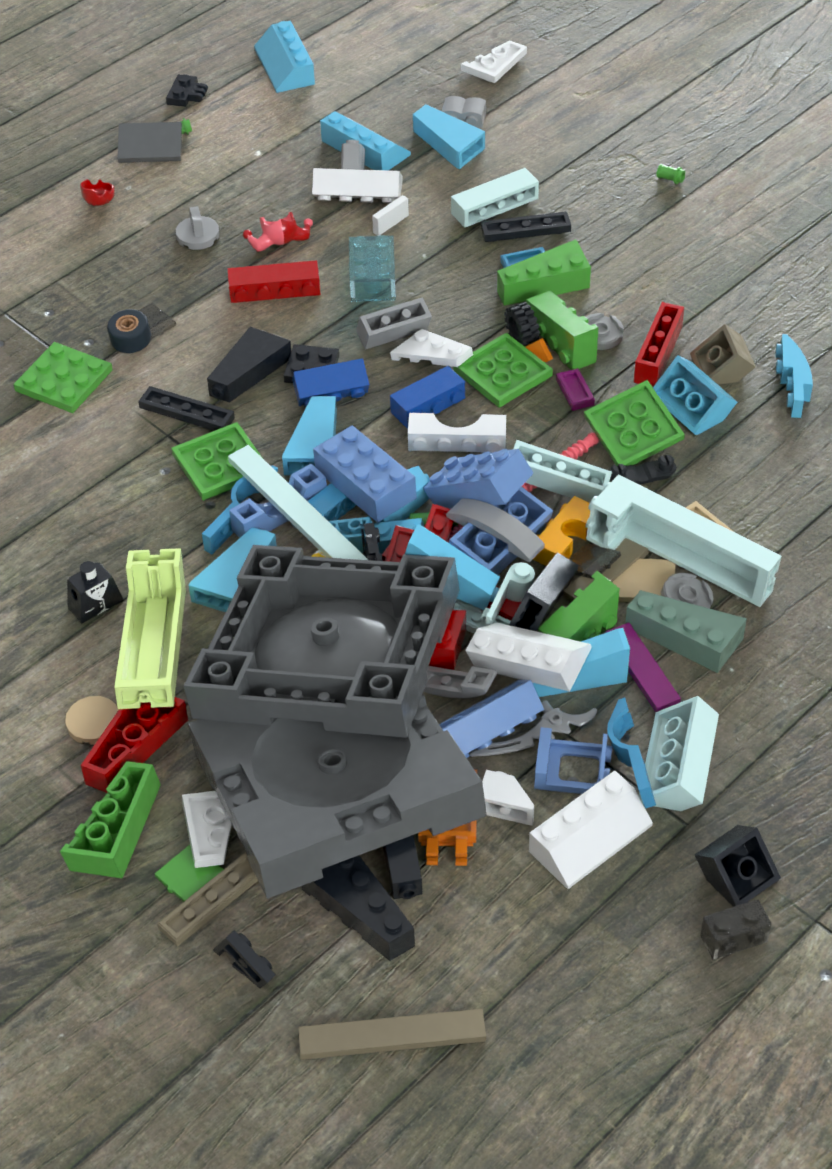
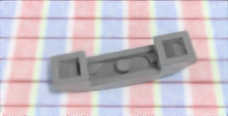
M461 499L446 513L447 518L462 526L469 522L507 543L509 552L527 562H530L545 547V543L526 525L491 504L475 499Z
M428 666L426 671L428 680L423 692L449 698L481 696L486 694L497 672L493 669L474 666L471 667L469 672Z

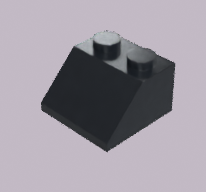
M737 825L695 854L706 880L735 909H739L781 879L757 827Z

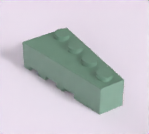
M640 590L627 606L625 624L630 623L637 634L718 673L744 639L747 618Z

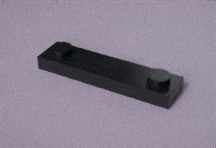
M567 211L482 221L481 231L485 242H496L571 232V222Z
M149 386L138 401L139 408L213 431L230 425L235 419L234 411L152 386Z

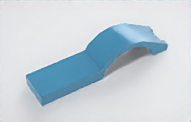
M272 465L271 467L278 472V467ZM244 476L236 481L231 490V504L202 533L204 551L212 555L234 533L231 527L229 510L239 505L246 497L254 493H260Z
M618 699L608 722L607 734L618 760L633 768L644 807L656 806L639 746L620 742L626 731L634 727V723L626 699Z

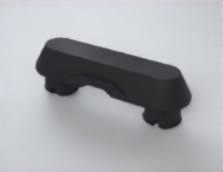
M663 455L658 460L645 462L638 466L613 465L610 470L612 474L609 482H612L619 474L639 485L670 478L676 472L677 467L671 455H665V457Z

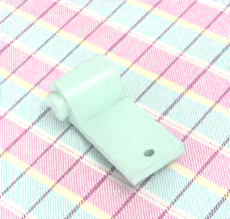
M520 562L513 564L509 568L490 609L485 607L480 620H485L484 626L495 622L505 599L522 602L526 592L532 586L535 576L534 569L530 565Z

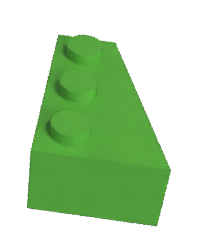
M596 571L591 576L594 581L584 591L579 588L574 593L576 598L566 608L563 606L558 608L538 628V632L581 642L612 629L617 623L620 588Z

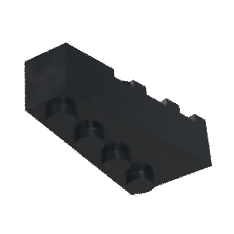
M359 855L323 868V878L302 885V890L307 895H312L320 901L322 907L327 911L331 910L341 918L343 924L349 929L352 927L357 931L364 941L389 961L415 947L414 927Z

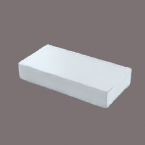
M400 196L372 215L374 234L380 236L409 216L407 197Z

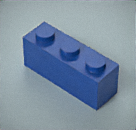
M363 358L293 372L292 380L299 406L305 405L307 407L312 396H336V402H338L343 397L359 398L368 393L369 381Z
M446 366L391 394V413L408 429L409 413L437 414L465 399V381L449 366Z

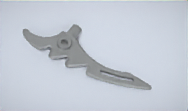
M547 700L541 702L544 708L542 711L543 716L531 730L508 741L494 742L486 748L469 753L471 757L498 755L533 747L535 745L533 739H539L541 727L552 728V732L569 734L571 732L569 724L582 726L595 717L597 709L593 708L583 714H568L559 708L553 709Z

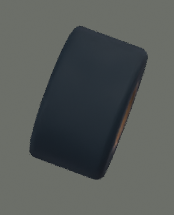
M135 309L122 310L114 314L108 321L107 330L110 341L117 351L135 353L141 351L149 344L151 331L147 317L141 311Z

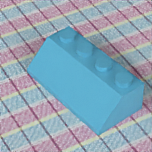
M281 21L277 24H272L254 45V49L276 93L315 85L314 64L292 22Z
M336 111L320 120L322 142L341 152L342 144L346 143V140H358L359 144L365 148V166L373 170L389 171L411 155L409 150Z

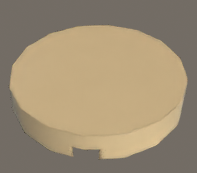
M88 696L78 700L66 713L65 724L70 737L82 744L83 742H89L90 745H95L117 713L118 707L109 698L102 696Z

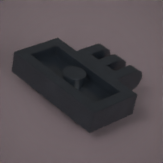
M178 74L166 97L167 105L186 107L189 101L201 102L208 90V86L198 83L197 76Z

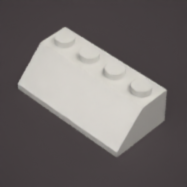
M313 168L312 195L318 197V201H331V198H339L341 202H352V198H359L360 202L372 203L373 199H382V203H392L401 196L403 176L400 171Z
M496 622L478 628L465 651L474 667L493 669L500 675L520 680H531L532 683L570 692L592 646L588 643Z
M613 771L532 830L529 834V852L558 881L569 889L649 829L653 822L635 788L616 771Z

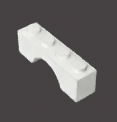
M409 413L408 451H490L492 453L506 449V415L482 414L474 424L455 428L439 422L434 413Z

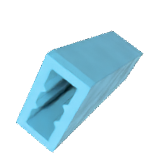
M427 104L413 114V131L458 169H461L485 149V131Z
M336 396L311 397L283 453L284 475H292L309 464L315 467L313 448L336 435Z
M417 524L408 542L405 554L454 557L460 590L457 599L482 610L488 607L489 602L494 601L500 589L496 587L500 577L425 527Z
M254 527L249 529L189 583L191 602L226 612L238 588L237 576L252 546H277L276 535L267 530Z
M623 628L581 641L591 644L592 648L570 692L627 682L630 647ZM532 683L538 697L569 692Z

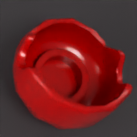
M89 179L84 180L80 184L82 197L89 205H105L115 196L114 186L111 183L103 182L101 179L96 184H92Z

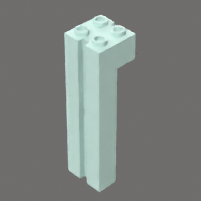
M619 474L612 482H607L602 493L598 497L594 496L589 504L590 517L586 523V528H588L586 540L610 552H613L627 538L758 607H761L773 591L776 580L774 576L779 569L781 555Z

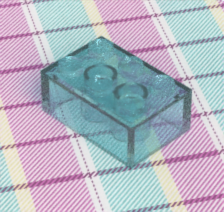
M394 235L349 237L351 302L396 300Z

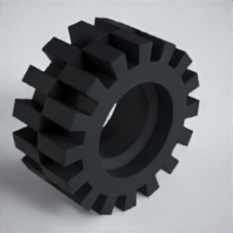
M527 302L505 309L506 329L509 330L508 334L523 346L539 340L538 335H540V331L538 330L539 324L536 323L537 317H534L535 312L533 309L531 310V306L527 305Z

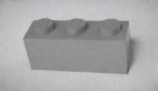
M422 297L360 316L356 332L366 350L414 335L421 329L427 330L432 315Z

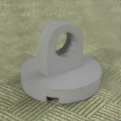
M198 206L189 207L190 218L183 220L176 227L177 241L181 246H188L192 250H201L212 246L214 241L219 239V225L215 220L201 216Z

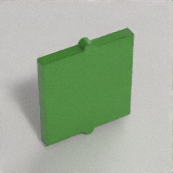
M188 845L155 873V877L167 887L169 893H174L184 902L224 869L219 865L195 868L191 846Z

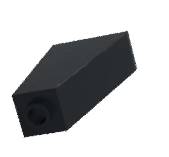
M249 327L208 376L209 396L229 403L288 362L291 354V341Z
M557 552L526 592L509 625L538 632V628L544 623L563 595L564 590L569 586L579 565Z
M411 835L383 846L393 898L411 899L417 895H422V877L414 836Z

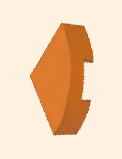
M543 338L525 346L544 362L553 359Z

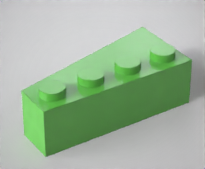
M575 239L498 270L497 292L505 306L525 302L526 299L547 291L558 295L590 288L591 266Z
M551 291L526 299L527 305L529 304L531 310L533 309L535 312L534 317H537L536 323L539 324V336H542L548 342L550 349L559 355L563 364H566L570 370L596 363L598 326L595 324L589 325L588 319L584 316L578 317L573 307L567 308L565 301Z
M126 761L106 788L107 794L100 802L97 801L88 820L85 824L81 823L74 832L76 836L71 843L65 844L61 849L60 853L69 871L123 878L161 786L152 764Z

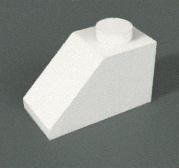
M486 770L482 781L486 814L532 826L534 822V804L516 778L501 771Z

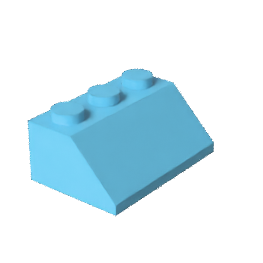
M679 355L676 356L653 387L668 411L695 435L723 422L738 403L693 362Z

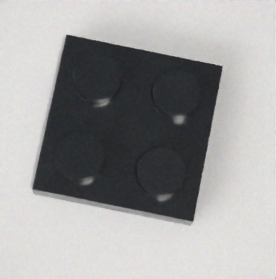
M294 344L284 373V383H293V372L338 363L339 349Z

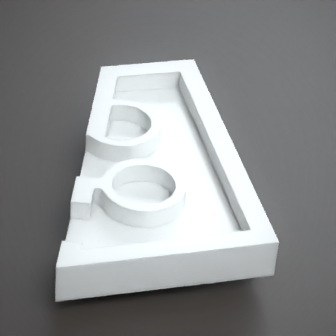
M508 41L491 49V53L486 56L478 55L475 57V61L462 63L461 71L488 82L496 83L527 54V47L513 41Z
M421 329L392 350L390 355L391 359L396 361L403 357L410 358V362L418 363L420 360H431L433 365L458 367L473 356V351L470 346Z
M216 791L182 795V805L195 868L224 865L232 823Z

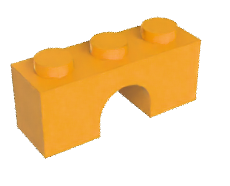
M574 496L568 503L562 505L559 514L554 519L549 520L541 534H537L545 543V547L533 560L547 566L557 552L570 560L573 553V539L568 536H577L586 540L588 530L586 523L590 517L589 502Z

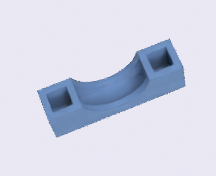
M312 464L293 473L288 482L307 501L327 486L326 477ZM250 498L229 510L232 531L239 538L252 527L270 532L289 521L270 502L257 504Z

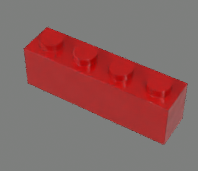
M317 260L227 268L231 303L321 295Z
M665 302L661 303L635 361L634 383L640 384L648 380L651 386L654 387L661 378L682 330L683 306Z

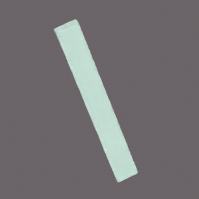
M249 445L228 456L229 463L327 558L368 560Z

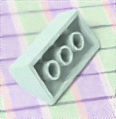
M699 696L660 710L655 714L645 762L656 803L655 807L683 811L703 804L719 714Z

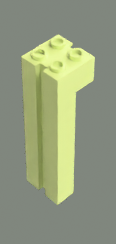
M181 548L160 549V555H150V550L128 551L126 573L129 593L115 680L118 709L140 708L141 703L151 702V708L174 707L186 596Z

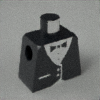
M83 562L80 565V572L72 575L67 580L68 609L81 624L124 601L113 577L99 562Z

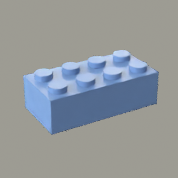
M353 425L313 448L315 467L331 484L377 523L417 499L415 476Z
M502 449L492 453L487 451L479 455L469 454L459 458L454 456L446 460L444 467L429 478L430 482L423 489L433 504L452 509L461 499H475L493 506L503 505L533 475V471L519 449Z
M523 487L506 504L494 505L518 519L536 535L541 534L545 530L553 513L551 508ZM469 522L449 540V544L496 575L501 573L518 557L508 551L507 543Z

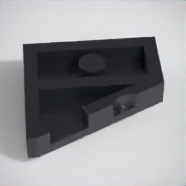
M374 523L360 524L363 555L368 560L383 561L378 548V543H380L378 527L375 528Z
M235 930L232 931L213 951L219 956L225 951L235 961L232 967L245 975L258 988H262L276 975L272 971L271 963L265 957L258 956L251 948L250 940L242 933L238 934Z

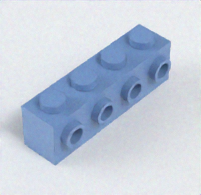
M517 680L439 725L443 731L448 730L465 757L468 758L470 756L469 752L476 748L480 750L491 745L493 738L506 736L515 730L514 727L520 723L526 724L537 718L536 714L543 711L544 708L532 681Z

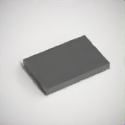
M181 122L119 123L117 157L119 163L181 161Z

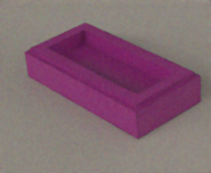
M579 369L556 374V381L572 411L595 406V398Z

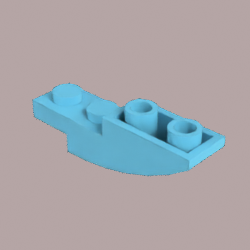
M782 334L781 344H776L775 357L780 358L776 363V374H780V384H786V391H790L787 394V407L791 408V417L801 418L804 401L810 402L813 387L812 374L801 349L787 334Z
M370 517L329 521L351 544L363 553L360 524L372 523ZM422 518L374 523V527H378L380 534V543H378L379 553L383 554L389 546L395 525L415 530L417 524L424 527Z

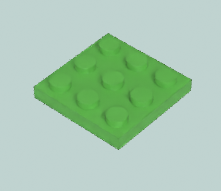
M508 333L501 335L474 351L473 356L460 366L453 367V371L499 408L553 376V368Z
M53 342L13 385L16 392L74 413L111 373L113 368L110 362Z
M648 380L584 411L585 419L616 466L618 464L633 466L685 438V434Z
M238 422L171 448L172 455L202 500L231 490L236 481L243 477L229 463L228 456L249 445L260 455Z

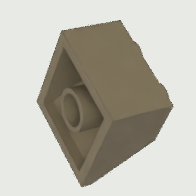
M726 324L721 326L690 353L694 364L718 385L738 382L756 368L742 335Z

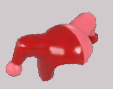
M289 212L285 218L273 222L265 221L264 217H260L262 235L257 239L252 236L250 230H245L243 237L248 239L256 251L261 252L274 244L284 245L290 241L309 239L310 227L313 225V221L310 218L305 219L304 227L301 228L297 226L292 212Z

